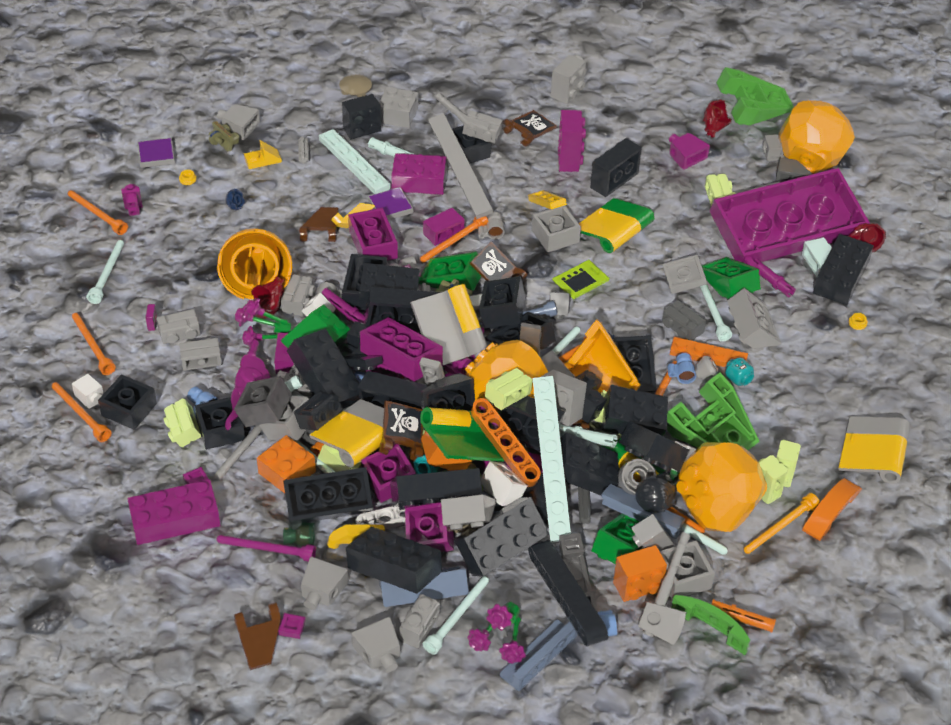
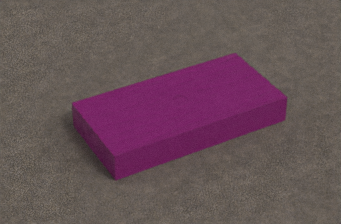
M839 168L714 199L709 211L734 260L744 263L745 257L749 256L753 260L757 258L760 262L798 253L803 251L804 242L819 238H825L828 244L835 243L839 234L848 236L858 225L870 224Z

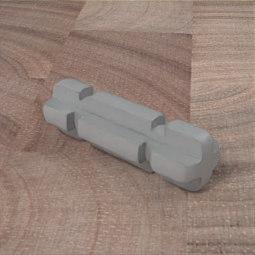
M302 136L298 140L299 162L306 164L309 160L308 139Z

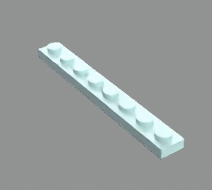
M553 376L533 378L550 541L558 542L559 535L571 534L554 380Z

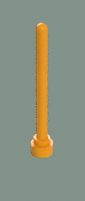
M808 493L804 496L801 505L746 545L743 549L744 552L750 554L805 511L815 510L820 503L817 496L813 493Z

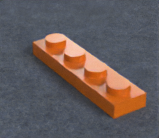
M674 337L670 349V355L678 356L681 353H687L694 361H700L703 356H710L716 366L725 368L731 359L743 358L747 361L748 353L678 337Z

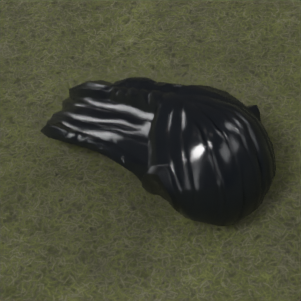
M668 471L648 477L639 485L635 495L636 501L645 511L665 512L666 509L677 504V483L673 481Z

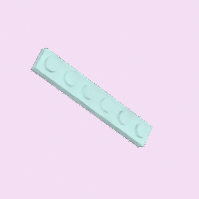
M334 129L319 135V141L374 194L390 189V183Z

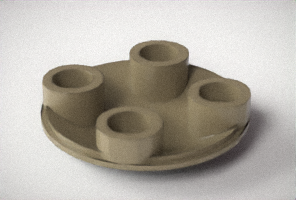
M353 74L344 77L340 81L339 86L343 95H357L361 97L365 96L371 89L372 82L366 76Z

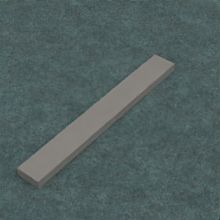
M444 113L428 119L476 218L479 219L492 214L493 209Z

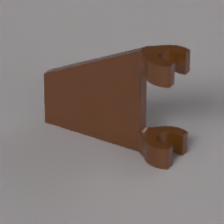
M320 207L299 228L300 241H307L308 230L328 231V242H336L337 226L331 219L338 213V207Z
M277 602L268 605L271 621L251 627H246L243 612L234 614L235 625L250 670L272 664L281 622Z

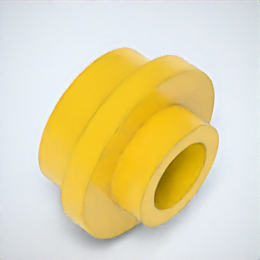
M184 170L179 176V181L183 185H192L197 180L192 170Z
M854 313L848 321L849 325L856 330L865 329L868 323L866 316L862 313Z

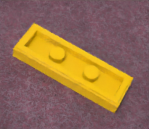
M544 190L528 195L530 202L548 209L567 205L565 198Z

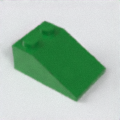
M471 252L430 258L419 277V284L426 283V286L430 285V287L439 288L443 280L451 283L456 279L459 281V285L465 284L467 289L474 291L481 275L469 263L478 253Z
M728 257L701 265L707 282L720 296L728 298V300L744 288L752 294L761 289L758 268Z
M323 304L302 320L281 342L289 348L294 339L326 328L338 347L346 338L350 328Z
M622 513L599 529L591 551L597 554L599 558L608 560L616 565L617 557L644 549L643 546L638 547L632 538L635 535L632 527L640 521Z

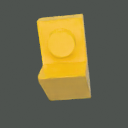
M261 140L259 151L244 154L248 169L282 162L278 150Z

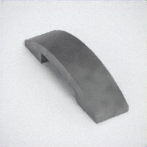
M522 323L520 341L531 346L541 358V326Z
M580 533L559 535L561 558L598 613L594 591H591L584 561Z

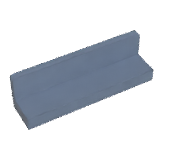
M612 484L602 493L603 505L640 522L653 514L669 536L677 539L680 535L685 518L668 510L658 513L645 511L637 503L635 495L628 494L623 489Z
M463 565L443 568L442 572L418 594L379 580L384 607L415 603L420 594L435 600L467 595L469 593L466 569Z
M559 620L554 621L524 649L526 657L522 658L521 662L509 663L500 672V677L517 691H520L577 637V632L570 621L566 625Z

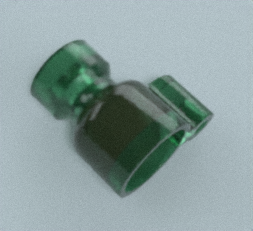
M301 523V526L296 530L292 527H284L283 543L292 544L296 542L299 546L314 545L316 523Z

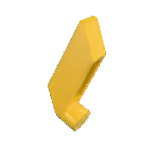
M360 203L348 214L372 210L375 205ZM337 213L331 219L336 226L349 229L348 214L343 218L340 213Z
M344 525L330 534L327 545L331 549H337L340 544L352 543L371 526L385 531L384 525Z

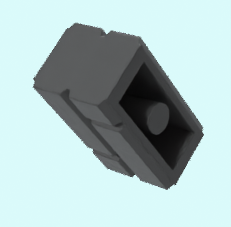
M677 300L672 306L667 307L663 311V324L665 327L674 330L680 338L693 341L704 333L706 320Z

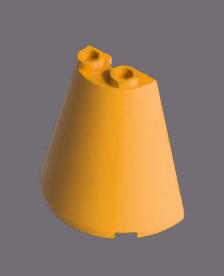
M598 319L595 320L585 333L587 336L585 341L564 365L575 377L586 370L594 373L602 380L598 389L600 394L603 390L607 392L610 385L638 390L641 384L638 383L637 377L602 322Z

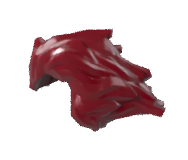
M714 100L708 104L703 118L706 126L704 130L707 132V136L714 138L716 132L732 122V119L728 118L725 100Z
M864 223L854 228V231L848 236L874 245L872 252H875L885 243L886 230L877 223Z
M275 277L274 281L264 285H257L251 290L254 299H260V308L265 309V312L274 315L279 310L278 307L281 305L280 298L284 292L282 289L284 279ZM255 315V317L261 318V319L268 318V317H266V316H264V315H263V316Z

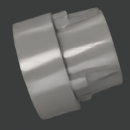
M643 459L631 460L621 467L618 476V486L628 494L636 495L639 485L646 478L653 475L656 476V472L653 466ZM634 472L639 473L641 477L640 483L633 479Z

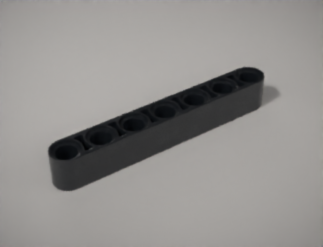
M542 541L528 547L532 563L584 645L588 647L608 640L609 636L606 625L551 541Z

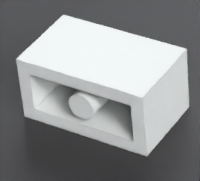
M489 461L480 478L481 484L485 487L484 490L496 499V502L503 507L521 498L527 488V485L505 463Z

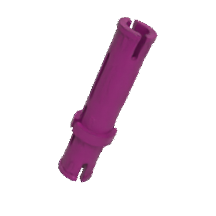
M757 258L754 259L759 267V275L771 283L775 290L781 291L786 297L790 298L791 295L793 296L796 289L788 284L784 277L778 276Z
M328 287L321 292L337 310L347 316L349 321H358L365 324V316L359 312L357 307L353 308L329 290Z

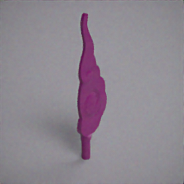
M252 340L249 351L240 361V369L235 377V389L231 394L233 411L225 422L227 430H230L231 422L239 417L234 409L247 383L270 378L264 362L256 357L259 341Z

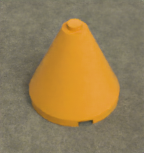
M256 228L245 229L233 234L221 247L217 264L218 275L223 285L233 295L241 299H254L251 290L257 285H264L274 281L275 277L284 279L282 289L287 286L292 273V256L283 240L272 232Z

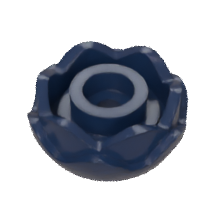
M236 188L231 189L225 197L227 206L235 211L241 209L245 203L243 193Z

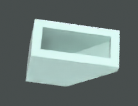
M825 238L804 242L802 256L816 277L832 249Z

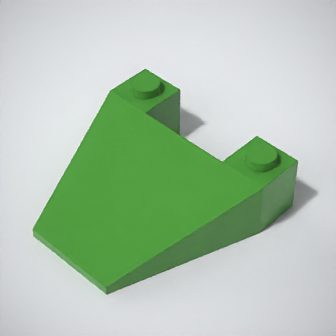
M725 67L716 82L723 94L735 95L738 102L731 114L735 122L740 125H753L789 113L794 108L784 88L743 71Z
M721 372L700 389L699 393L710 406L696 417L692 415L682 402L668 411L667 431L672 437L698 448L705 442L734 443L743 446L749 451L759 442L734 387Z

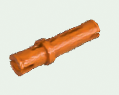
M713 599L711 605L721 609L734 620L770 631L771 633L773 632L776 619L737 608L735 604L731 606Z

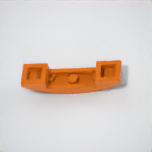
M845 478L840 480L816 507L802 531L820 541L831 528L833 521L849 502L852 503L862 488Z

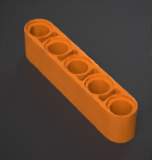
M484 398L477 399L471 410L473 419L511 470L527 487L534 486L541 475L539 467L491 403ZM482 406L486 409V412L478 413L476 408ZM496 423L498 425V429L492 430L489 428L488 424ZM508 439L511 445L503 446L500 440ZM514 455H519V456H521L522 459H523V462H521V463L515 462V461L513 460V456H514ZM525 472H533L535 479H528L525 476Z

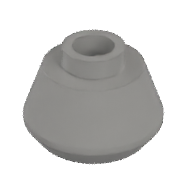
M703 356L696 364L697 368L695 370L699 379L703 378L707 381L719 373L716 364L710 356Z

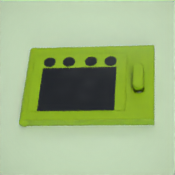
M587 260L554 277L552 280L563 291L569 293V296L574 300L608 282L609 277L590 260Z

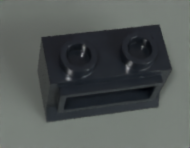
M319 391L294 411V415L300 429L317 431L343 409L337 395Z

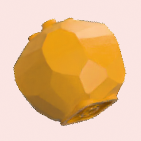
M815 100L799 102L790 112L778 135L783 155L787 159L798 160L812 174L838 165L855 138L849 119L839 108L830 103Z
M512 340L499 345H495L492 342L464 369L467 372L466 375L473 378L475 401L479 398L485 399L486 384L491 379L495 380L501 377L506 371L510 372L518 368L523 372V375L526 374L533 381V378L548 373V370L537 352L520 340ZM532 383L531 393L527 396H530L535 399L534 387Z
M705 442L684 461L676 488L681 493L682 500L690 514L703 529L707 531L731 532L736 530L757 506L766 493L767 483L759 462L743 446L734 443Z

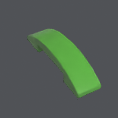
M681 595L673 597L671 608L686 612L685 619L687 621H690L693 616L697 617L728 636L726 644L746 655L750 639L743 628L727 613L696 598Z

